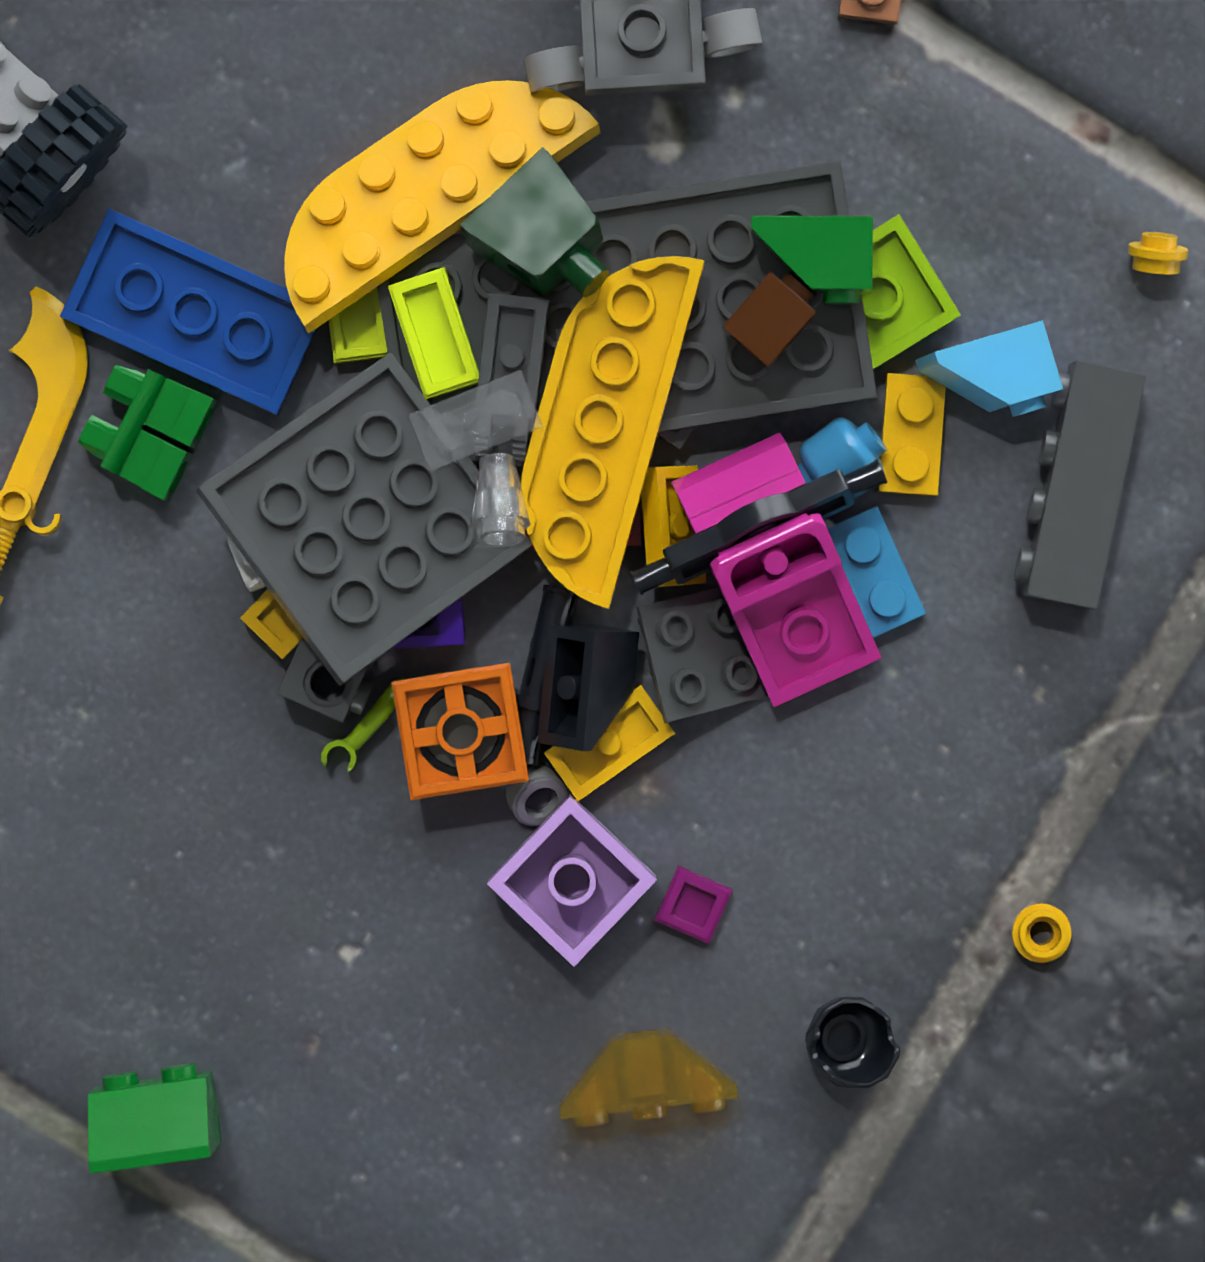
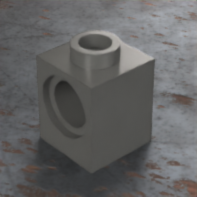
M301 639L277 694L341 722L347 721L350 712L361 715L375 684L365 679L370 666L365 667L347 680L343 693L337 699H325L316 692L313 684L315 673L324 664L307 641Z

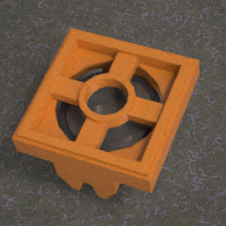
M510 662L391 682L410 800L529 781ZM423 755L434 765V767L423 757Z

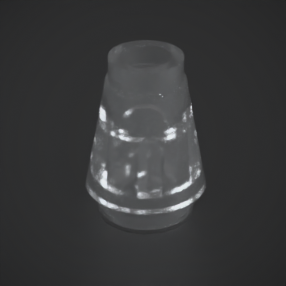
M504 453L485 455L479 459L480 469L478 470L470 528L476 532L477 542L484 546L507 547L519 544L525 539V529L530 526V520L518 471L515 467V457Z

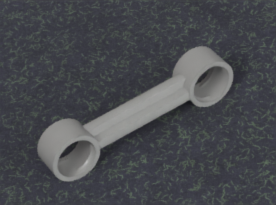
M755 8L726 11L702 19L705 58L736 55L754 50L763 45ZM579 45L552 48L528 55L523 59L531 94L545 88L562 92L585 85L583 47Z

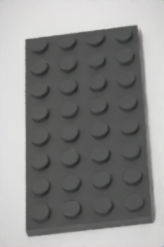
M840 160L586 201V204L600 223L603 241L591 254L609 270L608 277L630 266L632 263L656 257L678 256L705 260L658 433L877 398L861 293H859V304L848 305L823 304V293H812L814 298L808 305L816 311V315L769 369L763 366L723 331L722 327L769 272H772L780 280L787 273L791 274L751 233V216H849ZM460 229L377 287L387 352H391L421 393L422 390L388 289L389 285L445 267L479 370L489 292L549 299L550 305L536 413L537 418L561 331L569 315L583 298L565 278L549 294L545 296L538 295L474 252L467 245L463 231ZM478 384L427 400L472 462H478L475 461L474 455L479 413L475 412ZM494 415V448L489 460L510 456L511 439L514 437L515 417ZM531 419L530 440H531V436H532L533 429H534L535 422H536V420H532V419Z

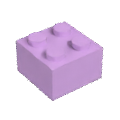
M569 794L489 878L487 885L574 967L657 881V878L639 858L577 801L573 795Z

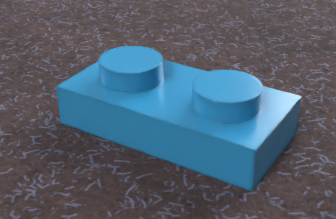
M877 506L827 528L873 638L926 614Z

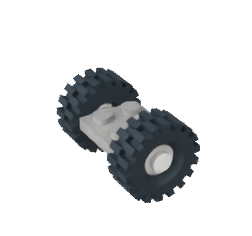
M0 42V214L26 237H34L37 232L41 233L45 230L50 222L54 223L62 215L63 210L67 206L70 208L78 199V195L92 184L96 174L105 168L110 161L108 158L119 148L120 141L126 135L127 131L125 129L127 125L81 84L71 86L66 93L62 92L58 95L50 88L46 81L36 76Z

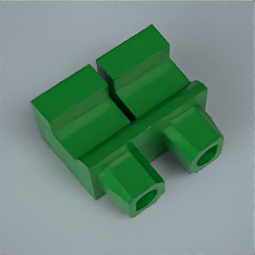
M115 365L105 384L103 394L129 406L122 423L118 428L91 415L77 443L94 456L102 459L101 467L132 482L152 495L170 502L193 454L147 432V428L151 427L196 449L219 401L151 370H147L146 374H143L137 370Z

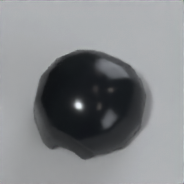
M837 997L821 1006L815 1012L806 1032V1049L811 1064L816 1072L839 1087L870 1088L889 1077L900 1055V1047L893 1037L890 1017L879 1007H875L872 1002L862 997Z

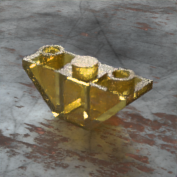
M670 1027L611 1034L559 1100L560 1119L573 1118L575 1127H586L608 1123L609 1113L632 1111V1116L635 1120L664 1117L668 1115L667 1106L691 1104L692 1112L696 1113L718 1111L727 1108L726 1099L738 1098V1089L735 1078Z

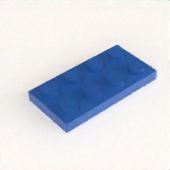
M110 208L107 210L60 315L63 319L278 416L318 330L316 328L311 333H307L294 309L287 288Z

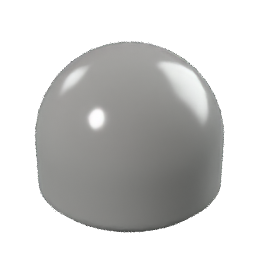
M530 764L527 765L529 781L508 784L506 786V801L520 823L527 826H540L567 798L568 791L554 770L544 765L536 766ZM541 788L551 789V800L545 808L534 810L525 806L527 798L534 791Z

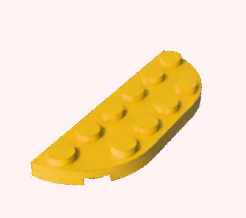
M509 80L485 82L465 87L446 95L335 170L304 201L294 219L286 243V286L294 309L307 333L309 334L462 229L460 224L542 147L558 163L601 133L599 123L580 104L554 89L545 88L531 94L528 82Z
M678 256L656 257L632 263L630 266L607 277L606 281L596 292L588 297H583L577 303L561 331L524 462L520 491L521 509L531 542L551 574L579 597L607 609H610L705 260Z

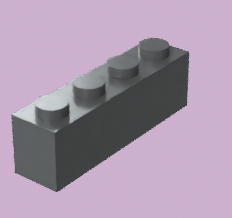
M1074 361L1069 364L1067 373L1059 372L1063 389L1052 393L1051 407L1060 409L1055 431L1046 430L1042 439L1038 464L1047 466L1043 489L1033 488L1030 496L1026 523L1035 524L1030 548L1021 546L1019 550L1014 581L1023 582L1020 595L1097 610L1146 375Z

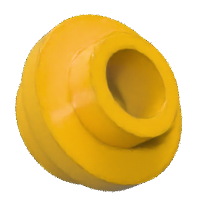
M1143 232L1141 241L1129 243L1128 254L1133 256L1132 269L1152 274L1173 275L1180 273L1181 261L1187 259L1188 249L1177 245L1178 236L1161 232Z
M1046 903L1032 904L1021 910L1013 922L1011 931L1012 941L1017 951L1028 960L1037 963L1051 962L1063 955L1070 944L1072 934L1066 915L1055 906ZM1037 922H1047L1051 927V936L1044 943H1035L1031 939L1030 930Z

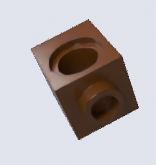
M769 272L722 326L723 331L763 366L769 369L816 315V311L808 305L814 298V295L791 274L787 273L780 280L772 272Z

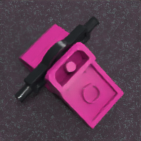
M779 432L671 482L695 535L663 550L665 558L659 559L638 570L631 571V575L640 594L643 595V593L675 579L676 583L680 585L711 571L773 707L882 658L841 565L842 561L823 519L855 504L853 497L883 483H888L877 459L845 475L838 469L806 484L786 441Z

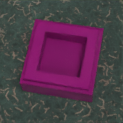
M678 865L654 920L709 944L732 893V888Z

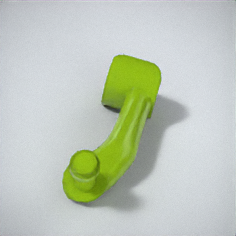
M405 676L398 677L394 681L403 680ZM392 683L388 685L375 705L345 739H336L324 747L321 753V761L325 768L329 762V753L336 746H342L349 751L350 762L347 767V773L356 766L358 750L383 725L395 709Z

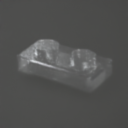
M521 370L408 415L430 471L438 470L544 427Z

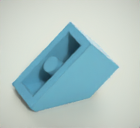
M1043 320L939 350L915 360L918 371L988 412L1009 407L1012 417L1047 407L1044 396L1063 389Z

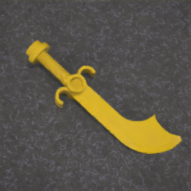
M37 286L29 292L32 299V315L29 326L21 340L9 350L10 353L20 357L31 368L37 382L38 400L4 487L0 491V571L3 570L4 560L7 559L6 555L9 554V549L12 548L11 544L14 543L15 533L19 531L20 526L27 525L35 534L49 536L58 531L62 524V515L60 513L54 514L52 523L43 528L35 526L33 518L36 514V502L76 408L87 375V348L80 326L60 317L65 305L55 296ZM0 595V606H1V604H2V602H3V599H4V597L1 596V595Z

